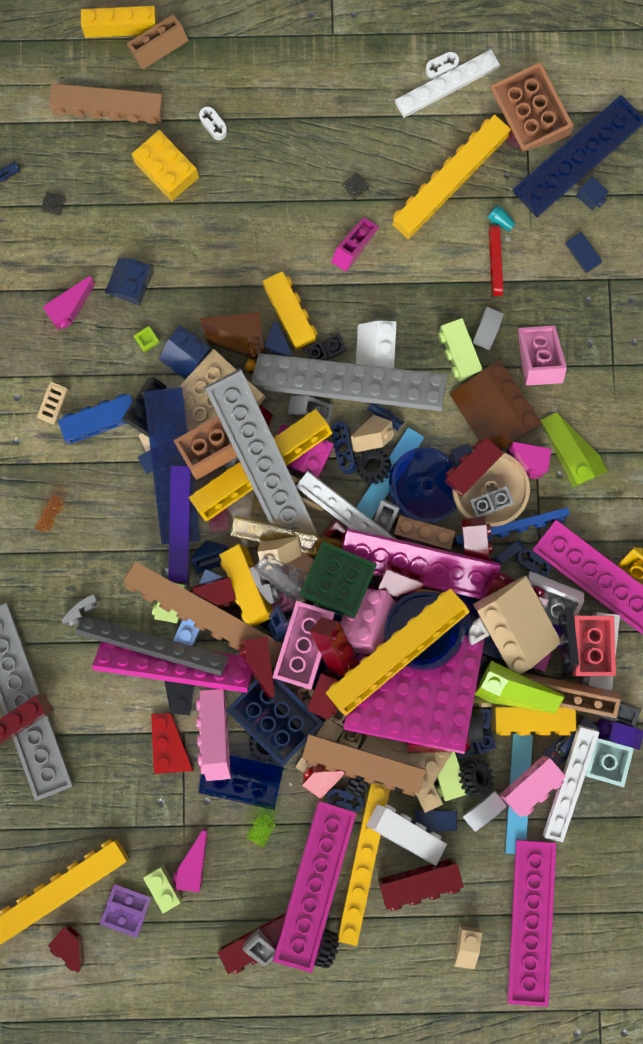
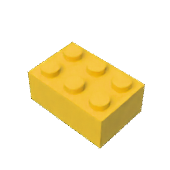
M160 130L132 153L135 164L171 202L199 178L197 168Z

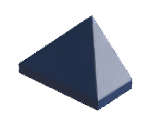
M273 322L264 346L276 355L292 357L293 354L278 322Z
M206 540L191 556L196 574L205 571V569L210 570L221 566L220 554L229 550L228 546Z

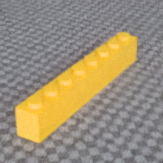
M496 115L491 119L487 118L482 123L481 129L478 132L474 131L465 145H460L456 150L457 154L453 158L449 157L444 162V167L440 171L436 170L433 173L428 184L424 183L419 188V193L415 197L412 195L405 203L406 206L402 210L398 209L395 212L392 225L409 240L508 138L511 129Z
M315 409L295 424L290 425L289 428L276 435L273 439L287 466L333 433L328 423ZM239 462L188 498L205 522H207L249 493L253 488Z
M451 588L447 592L441 593L435 602L427 605L422 610V613L417 617L411 618L404 628L394 632L386 643L380 644L374 653L363 658L356 668L349 670L339 682L333 683L326 694L346 716L469 613L468 608Z
M378 781L375 784L370 783L337 935L339 937L338 942L357 946L381 836V834L366 825L377 804L385 807L390 793V789L383 787L384 783Z
M111 839L100 845L101 850L96 853L92 850L83 856L85 858L83 862L78 863L75 861L66 867L68 871L63 875L60 872L50 878L51 882L46 886L42 883L34 888V894L28 897L25 894L16 900L17 905L11 908L8 905L0 911V945L126 863L130 858L119 840L116 839L113 842Z

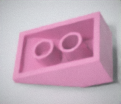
M556 327L518 328L521 365L525 385L563 383L567 367Z

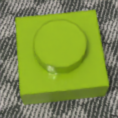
M149 326L133 336L144 353L160 344Z

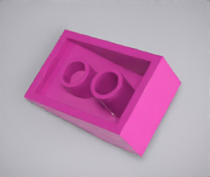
M282 424L277 435L285 431L289 426ZM323 440L286 467L301 475H305L309 471L319 479L334 448V444Z

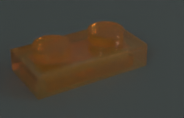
M54 494L52 495L35 529L43 533L51 530L54 525L53 519L55 515L59 514L63 508V499Z

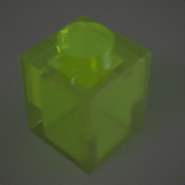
M265 814L263 816L258 815L246 838L264 848L276 825L273 823L274 819Z

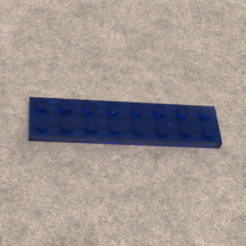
M620 95L514 187L512 192L538 218L643 126V116Z
M182 387L143 391L162 545L169 544L171 466H187L173 441L188 432ZM192 472L190 479V496L193 495L195 492ZM190 500L189 542L200 541L197 509Z

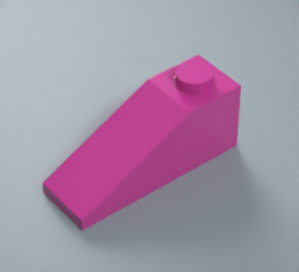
M363 217L337 246L331 263L347 272L370 242L379 226Z
M90 276L43 306L58 330L61 328L65 329L71 325V322L76 318L94 288L95 283Z
M204 828L179 866L178 871H174L173 884H176L175 890L200 892L208 829Z

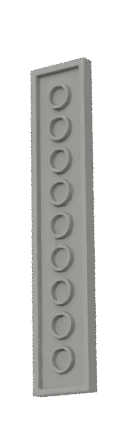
M259 353L251 384L259 390L442 411L447 374Z
M238 369L205 386L204 389L276 538L283 539L298 536L301 549L317 541L319 538L318 533L242 370Z
M8 603L0 606V703L4 715H7L35 695L41 694ZM46 715L13 737L35 801L74 786L49 715Z

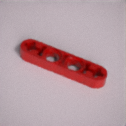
M489 225L492 296H502L503 272L500 225Z

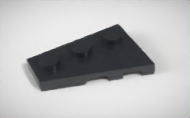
M564 608L558 617V623L561 626L562 677H570L579 666L573 608Z

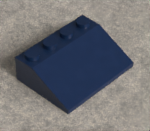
M273 678L275 697H267L257 680H255L249 686L248 692H243L226 711L283 767L307 742L308 735H313L324 723L314 713L307 711L308 707L281 680Z

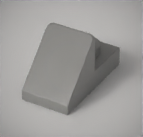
M382 499L373 521L390 533L400 507Z

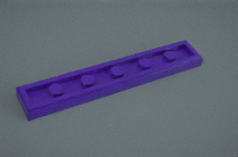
M171 466L168 580L171 582H188L190 499L188 497H190L191 471L188 466Z

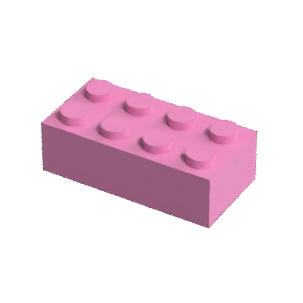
M296 601L273 678L310 690L313 688L322 655L310 630L321 617L333 620L335 612Z
M224 689L200 691V698L196 699L197 711H199L197 727L200 735H197L198 747H200L198 764L201 767V774H205L207 781L231 779L228 712L226 711L228 707Z

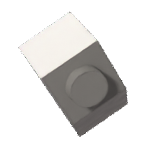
M307 395L290 396L287 415L302 419L306 414L316 409L325 421L330 424L333 405Z

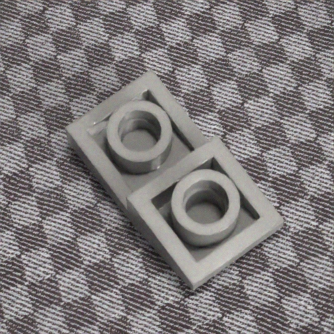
M486 306L472 343L490 350L504 313Z
M507 486L470 500L477 517L486 516L514 504Z
M261 566L250 568L253 580L264 598L270 604L279 602L280 590L275 585V582L267 584L268 574L266 569L261 570Z
M93 594L76 604L62 619L63 624L74 626L80 623V619L84 617L83 609L86 612L96 608L95 604L99 603L97 595Z
M493 790L481 798L477 805L463 813V818L474 831H477L496 817L507 804L497 791Z

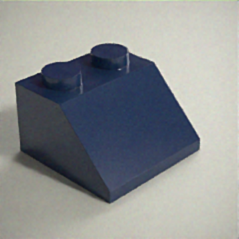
M118 259L105 294L140 306L153 275L151 265L135 259Z
M180 325L168 339L159 360L186 380L207 357L211 349Z

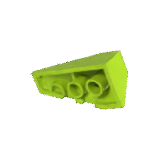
M557 412L540 420L573 488L608 472L600 455Z
M493 661L490 662L475 690L476 696L494 704L556 713L564 699V695Z

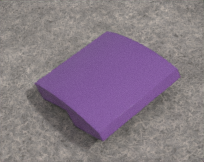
M114 884L100 925L137 938L151 897Z

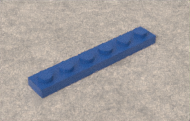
M568 507L491 527V535H487L488 541L491 540V537L497 535L499 538L509 536V532L517 530V533L528 531V527L535 526L536 529L547 526L546 522L555 520L563 522L570 515ZM463 535L456 536L454 538L456 546L461 545L464 548Z

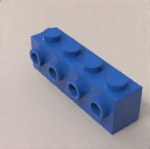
M126 393L116 396L115 400H104L99 402L98 406L92 408L88 406L80 409L79 413L63 415L62 419L58 420L65 442L70 445L127 424L121 419L134 401L132 396Z

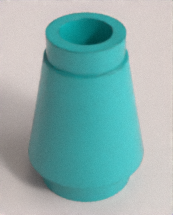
M496 205L488 215L491 223L500 225L501 228L508 232L516 224L502 206Z

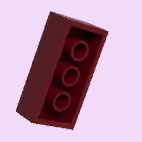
M454 858L439 861L437 866L429 864L378 879L386 910L390 909V911L399 910L402 908V905L408 903L410 906L420 904L422 899H438L441 897L440 894L443 893L456 894L460 892L461 888H464L459 867Z

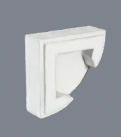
M477 618L469 628L468 637L471 645L489 636L481 618Z

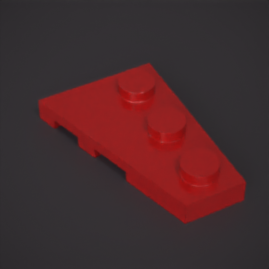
M172 713L151 714L154 774L194 771Z

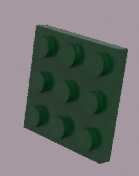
M322 541L299 596L355 619L377 564Z

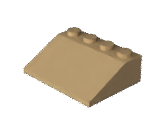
M526 575L473 604L508 669L518 674L531 669L561 644L557 632Z

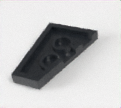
M155 377L148 378L121 420L145 436H153L167 385Z
M164 681L170 713L190 716L194 685Z

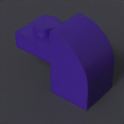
M599 718L597 725L599 728V739L640 750L643 730Z

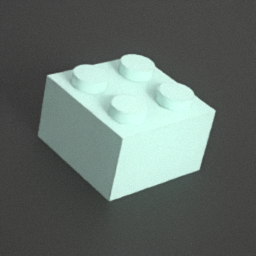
M597 738L585 776L624 787L634 748Z

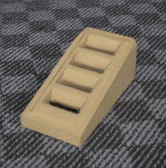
M50 382L37 418L55 426L70 391L61 385ZM54 391L61 392V395L54 394ZM51 397L59 400L58 403L51 401ZM48 404H49V405H51V406L56 407V409H55V410H52V409L48 408L47 406H48ZM46 411L53 414V417L51 418L49 416L44 415V412Z

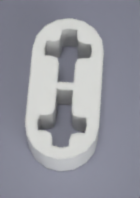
M448 52L430 60L426 65V75L430 79H435L458 67V55L454 52ZM447 60L454 61L453 65L447 63ZM431 67L437 68V72L431 70Z
M202 108L199 113L201 123L215 140H223L227 136L225 123L213 108ZM205 114L211 115L212 121L205 118ZM216 125L218 129H222V133L216 132L214 126Z

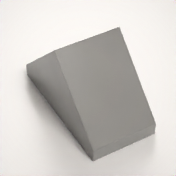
M258 929L244 942L242 949L265 967L273 960L276 948L262 931Z

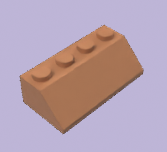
M218 416L173 440L196 480L237 457Z

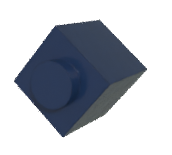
M592 176L580 188L576 196L593 211L596 207L600 208L607 201L605 197L609 191Z

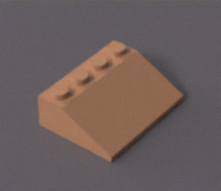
M541 62L490 86L522 152L555 143L571 135L574 125Z

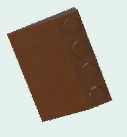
M260 312L200 318L209 344L245 357H250L251 359H257L259 353L265 354Z
M500 360L478 373L450 394V397L478 439L484 441L488 438L501 451L538 428L542 423Z

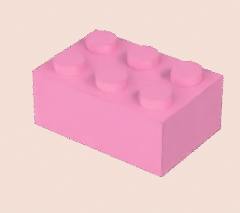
M367 589L355 619L343 615L341 626L353 652L372 654L384 642L395 603L387 591Z
M542 756L499 795L520 817L523 815L527 816L534 810L533 806L538 801L542 803L549 797L548 792L553 788L555 790L564 783L563 779L566 776L550 758Z

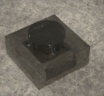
M355 173L343 183L344 189L354 200L369 189L368 184L358 173Z
M46 192L41 210L61 216L65 197Z

